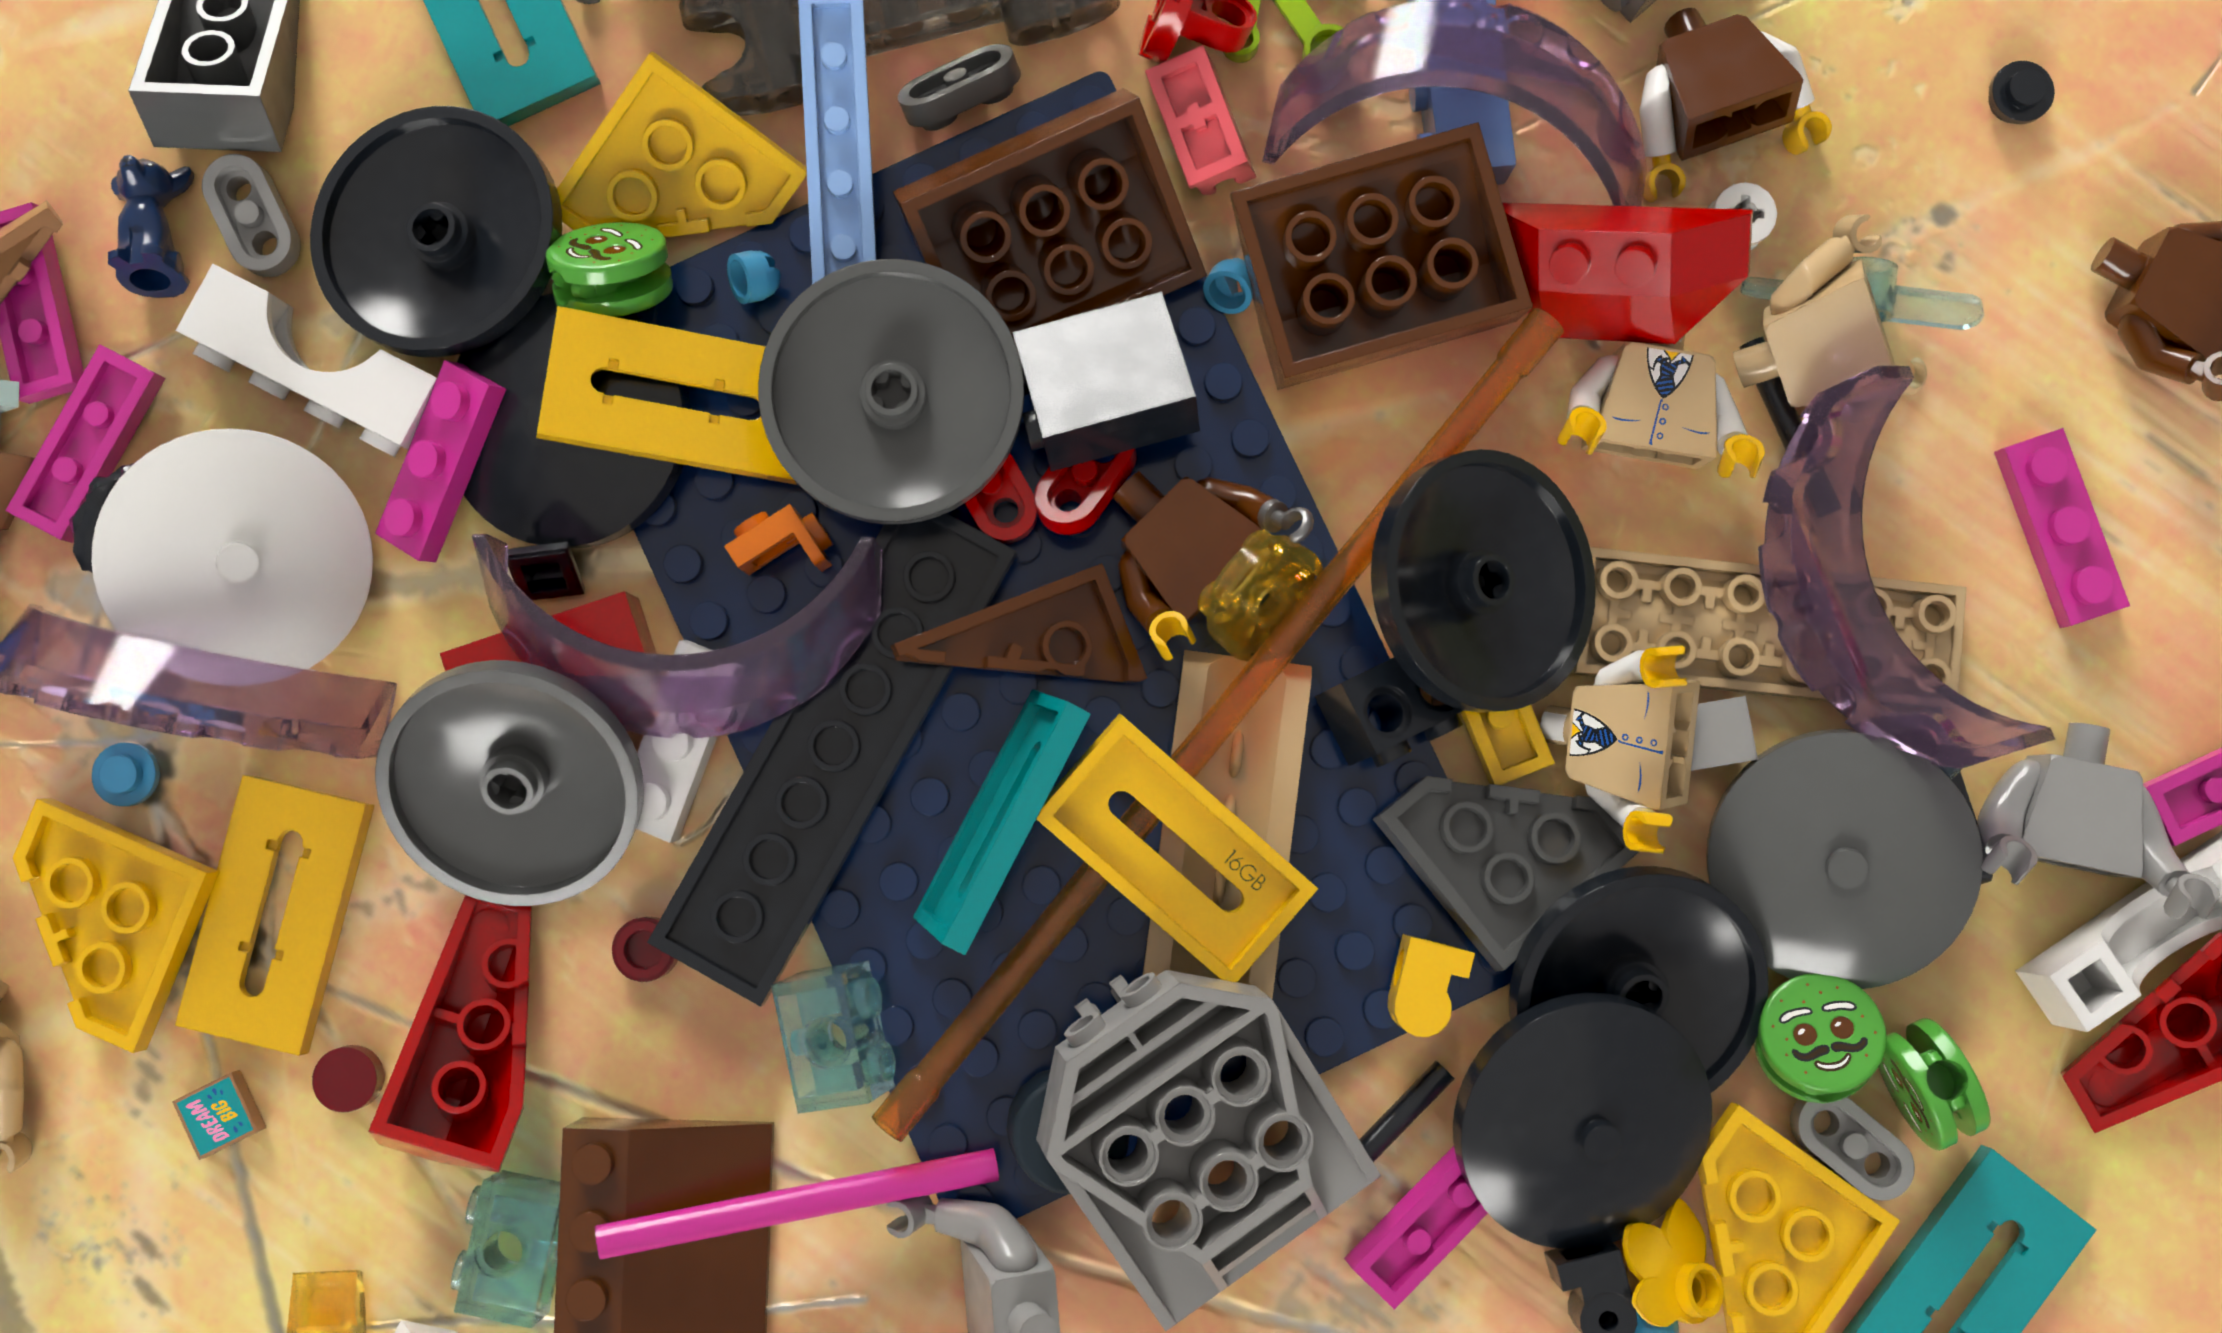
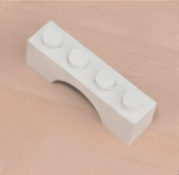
M215 264L211 265L175 330L198 342L192 354L227 372H230L235 362L254 371L248 381L249 383L282 400H285L290 390L309 399L303 411L340 429L345 418L364 427L365 429L359 439L393 457L396 456L400 447L409 449L436 382V377L381 349L365 362L347 370L337 372L311 370L302 361L294 345L292 337L293 307L268 291Z
M2222 831L2180 859L2190 873L2208 878L2219 889V899L2206 919L2200 918L2196 910L2191 906L2183 918L2169 917L2163 907L2168 897L2163 896L2146 882L2016 970V973L2052 1025L2089 1032L2142 996L2139 989L2142 980L2162 960L2187 944L2222 929Z

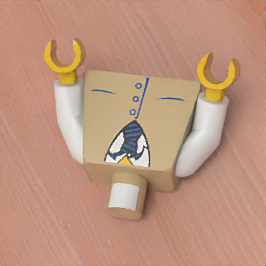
M1685 335L1676 344L1625 342L1613 355L1598 358L1572 387L1567 421L1557 438L1558 443L1563 446L1567 444L1571 435L1583 438L1581 449L1586 450V454L1592 455L1593 452L1693 469H1699L1716 459L1718 450L1721 458L1717 466V473L1723 478L1731 477L1735 463H1740L1747 467L1749 476L1755 478L1765 455L1763 444L1757 438L1747 434L1724 378L1716 373L1714 357L1707 354L1684 351Z
M1684 646L1652 647L1646 650H1637L1599 670L1593 685L1576 686L1572 695L1571 708L1550 705L1545 709L1541 718L1540 728L1546 742L1567 746L1565 766L1567 776L1570 779L1584 783L1587 795L1623 827L1625 845L1633 851L1663 854L1665 847L1659 844L1657 837L1659 826L1671 827L1673 817L1670 814L1656 813L1652 809L1662 810L1688 804L1700 681L1687 680V678H1680L1677 675L1675 660L1677 655L1685 654Z

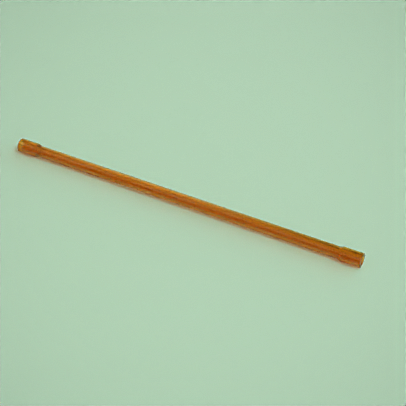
M1539 308L1532 309L1498 351L1496 360L1170 756L1194 779L1371 564L1374 540L1380 520L1391 498L1403 482L1424 465L1439 458L1461 453L1520 380L1527 377L1564 333L1563 327L1554 317ZM1137 799L1134 800L1119 819L1143 841L1160 822ZM1085 861L921 1062L906 1073L871 1116L874 1122L892 1138L899 1142L905 1139L937 1100L945 1083L1109 884L1106 879Z

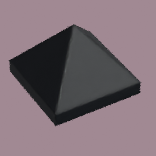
M569 542L505 549L504 558L522 602L584 594L585 586Z

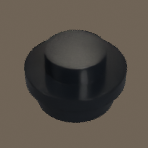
M2030 61L2009 63L1999 70L1991 80L1988 96L1990 109L1998 119L2007 123L2028 124L2034 122L2051 107L2055 94L2054 84L2047 71L2036 63Z

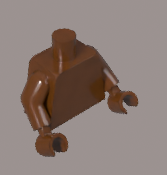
M2222 221L2180 223L2173 227H2167L2143 241L2138 249L2115 237L2110 238L2095 256L2091 265V271L2119 285L2105 311V318L2108 323L2118 329V336L2136 366L2142 371L2185 384H2192L2196 380L2201 381L2202 391L2206 397L2213 401H2222V379L2215 377L2222 374Z

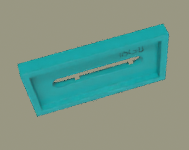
M423 0L473 109L492 116L507 126H511L601 84L562 0H506L529 50V59L525 64L518 67L508 63L479 0Z
M1034 689L1031 690L913 916L941 944L966 955L1091 715L1089 712L1068 701Z
M1981 1145L1842 1333H1922L1932 1320L1930 1316L1935 1310L1938 1311L1994 1236L1993 1231L1997 1225L2001 1226L2009 1220H2014L2019 1227V1235L2016 1241L1948 1333H2022L2097 1229L1995 1150Z

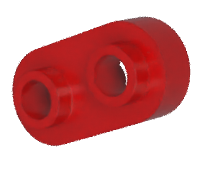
M1136 449L1114 454L1115 457L1106 463L1091 460L1051 471L1049 467L1039 480L1034 494L1037 511L1042 523L1049 530L1062 535L1078 534L1090 528L1133 471L1137 459ZM1069 501L1080 504L1071 511L1060 510V507Z
M1011 453L995 477L978 494L965 503L980 531L1005 544L1014 543L1025 538L1033 530L1038 517L1034 494ZM1005 501L1012 502L1018 507L1017 517L1008 523L1000 522L994 517L995 508Z

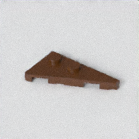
M1103 563L890 645L896 661L1122 683H1137L1147 679Z

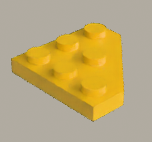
M652 51L647 55L557 187V192L561 204L562 222L573 230L603 223L630 222L656 228L667 238L705 233L713 229L772 224L807 176V167Z
M36 799L12 859L21 883H30L42 916L35 918L52 966H61L74 1000L67 1003L75 1027L131 1053L147 1050L219 871L55 799Z
M1731 1102L1710 1132L1707 1148L1698 1168L1715 1267L1723 1283L1724 1298L1722 1306L1727 1333H1825L1900 1223V1220L1736 1103Z

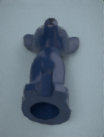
M126 155L120 160V169L117 172V176L111 182V189L119 200L125 201L126 204L118 217V248L108 252V265L116 269L117 280L132 293L154 298L176 297L186 291L190 281L184 274L181 255L175 251L169 223L163 208L173 198L184 193L192 185L194 173L186 166L169 173L163 166L154 161L144 158L137 159L132 155Z

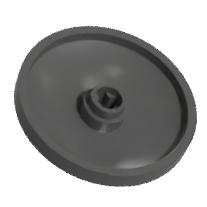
M878 259L846 266L828 274L803 291L789 305L778 320L764 350L758 381V401L762 423L772 450L794 481L810 496L826 507L853 519L878 524H908L935 518L956 509L978 494L995 477L1009 456L1019 432L1024 405V381L1017 347L1007 325L992 304L977 289L954 274L930 264L903 259Z
M509 660L473 662L457 666L428 680L405 701L388 724L378 749L375 767L377 796L382 814L395 839L407 855L419 867L447 887L475 899L501 905L534 906L549 904L575 896L595 885L622 858L636 831L643 807L644 783L640 760L630 736L616 715L596 695L576 681L545 667L525 662Z
M1852 729L1820 730L1792 737L1772 746L1758 755V760L1751 761L1738 773L1723 793L1710 824L1706 852L1707 872L1710 885L1736 904L1754 927L1765 953L1767 967L1789 979L1804 974H1820L1846 979L1861 989L1874 988L1899 981L1928 966L1955 941L1964 929L1975 907L1982 882L1983 870L1981 866L1983 863V853L1979 829L1966 799L1957 786L1925 755L1898 740L1873 732Z

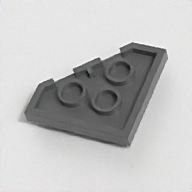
M1426 776L1420 779L1373 818L1374 822L1495 972L1505 970L1517 960L1518 953L1535 923L1560 897L1588 879L1620 869L1640 852L1630 850L1625 845L1623 827L1591 797L1540 793V790L1494 784L1487 786L1452 782L1453 779Z

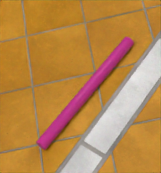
M991 1148L596 1225L595 1234L599 1259L602 1260L999 1181L994 1149Z

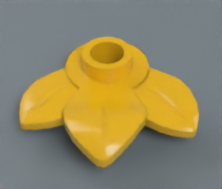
M1678 1198L1666 1211L1661 1228L1642 1222L1630 1223L1626 1225L1623 1232V1257L1629 1270L1640 1281L1633 1292L1632 1305L1643 1320L1657 1327H1668L1676 1320L1684 1324L1702 1323L1708 1317L1718 1313L1724 1298L1723 1283L1719 1273L1712 1265L1705 1263L1707 1242L1703 1228L1691 1208L1681 1198Z

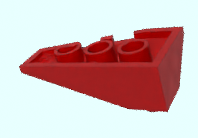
M465 895L368 1132L379 1145L442 1164L500 1172L524 1109L532 906L501 905Z
M2222 932L2209 940L2061 1072L2064 1081L2094 1133L2222 1081Z

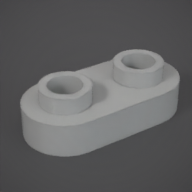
M228 154L213 161L204 173L202 192L231 255L241 266L258 276L275 277L287 272L296 263L300 254L301 244L297 230L271 176L251 158L241 154ZM245 184H250V194L245 199L237 201L236 194L238 189ZM271 238H276V249L269 255H263L262 247L264 243Z
M1845 1098L1830 1103H1813L1798 1099L1794 1104L1790 1115V1126L1794 1138L1804 1149L1837 1176L1865 1196L1875 1200L1894 1199L1902 1195L1909 1188L1915 1171L1911 1152L1902 1141L1852 1100ZM1826 1110L1830 1115V1125L1824 1132L1817 1133L1814 1128V1118L1819 1112ZM1877 1152L1881 1159V1165L1875 1173L1867 1174L1864 1167L1865 1160L1870 1154Z

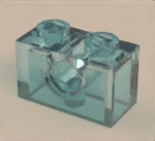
M869 960L801 971L771 985L798 1114L869 1104L895 1087L893 1080L896 1070L895 1055L891 1045L885 1041L880 1017L882 992L877 980L872 977ZM833 1023L843 1031L846 1038V1047L842 1046L835 1039Z
M501 1170L484 1179L482 1186L477 1185L474 1188L467 1205L465 1217L466 1224L473 1226L468 1250H462L459 1254L451 1278V1289L458 1291L454 1313L527 1328L534 1327L549 1314L556 1284L560 1181ZM501 1231L510 1232L519 1239L522 1245L520 1261L510 1260L501 1253L498 1246V1238Z

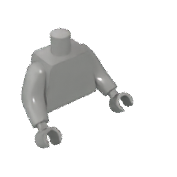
M2069 723L2063 756L2055 754L2027 756L2026 759L2017 762L2008 769L1985 800L1978 815L1977 823L1987 854L1981 865L1982 870L1986 873L1994 874L2000 866H2003L2011 874V882L2018 885L2038 861L2110 877L2143 878L2159 893L2168 897L2163 907L2165 913L2173 918H2183L2191 906L2196 910L2200 918L2206 919L2219 899L2220 893L2216 885L2206 877L2190 873L2174 852L2154 800L2149 791L2143 786L2141 774L2134 770L2105 765L2110 736L2109 728L2085 723Z
M929 1195L887 1203L888 1207L900 1208L906 1214L896 1218L887 1225V1230L891 1235L897 1238H906L923 1225L932 1224L936 1232L960 1240L968 1333H1060L1056 1276L1053 1266L1026 1228L1020 1225L1008 1210L995 1203L940 1198L937 1205H935Z

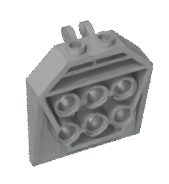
M1164 970L1157 976L1153 972L1144 974L1130 984L1120 974L1109 982L1111 994L1117 1004L1103 1014L1087 998L1074 1006L1081 1018L1067 1028L1064 1033L1067 1039L1055 1046L1036 1137L1046 1159L1165 1331L1183 1320L1381 1176L1283 1015L1269 996L1255 985ZM1234 1056H1246V1067L1243 1074L1231 1082H1222L1220 1075L1223 1065ZM1180 1095L1192 1096V1105L1184 1117L1178 1120L1164 1119L1165 1109L1173 1098ZM1288 1121V1130L1285 1137L1277 1144L1265 1146L1264 1136L1267 1129L1276 1122ZM1123 1135L1137 1136L1136 1147L1129 1156L1123 1159L1108 1157L1109 1148L1118 1137ZM1227 1160L1234 1161L1233 1172L1226 1181L1220 1184L1208 1183V1176L1216 1164ZM1168 1200L1180 1201L1179 1210L1171 1220L1165 1223L1152 1222L1155 1209L1160 1204Z

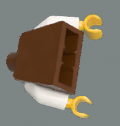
M1686 8L1676 12L1666 22L1664 32L1668 39L1659 45L1656 67L1646 75L1640 105L1644 156L1652 157L1653 167L1644 176L1641 183L1642 194L1648 202L1653 203L1657 200V189L1655 186L1657 174L1665 175L1670 179L1673 198L1682 193L1686 185L1684 171L1679 166L1671 163V153L1676 151L1681 161L1785 124L1787 125L1783 130V144L1788 152L1794 155H1799L1808 150L1809 144L1804 135V127L1810 131L1815 145L1829 138L1832 131L1831 121L1822 112L1811 110L1810 103L1815 98L1800 53L1795 46L1760 31L1747 16L1738 14L1706 25L1695 8Z

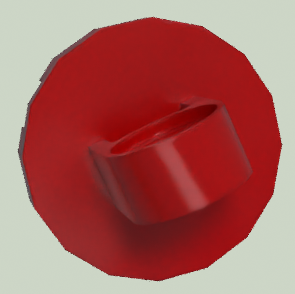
M1157 0L1153 15L1148 14L1139 44L1138 55L1161 64L1169 58L1179 35L1226 53L1238 52L1243 49L1257 21V12L1248 0ZM1219 18H1223V19H1225L1226 21L1232 23L1233 25L1228 24V23L1224 22L1223 20H1221V19H1219Z

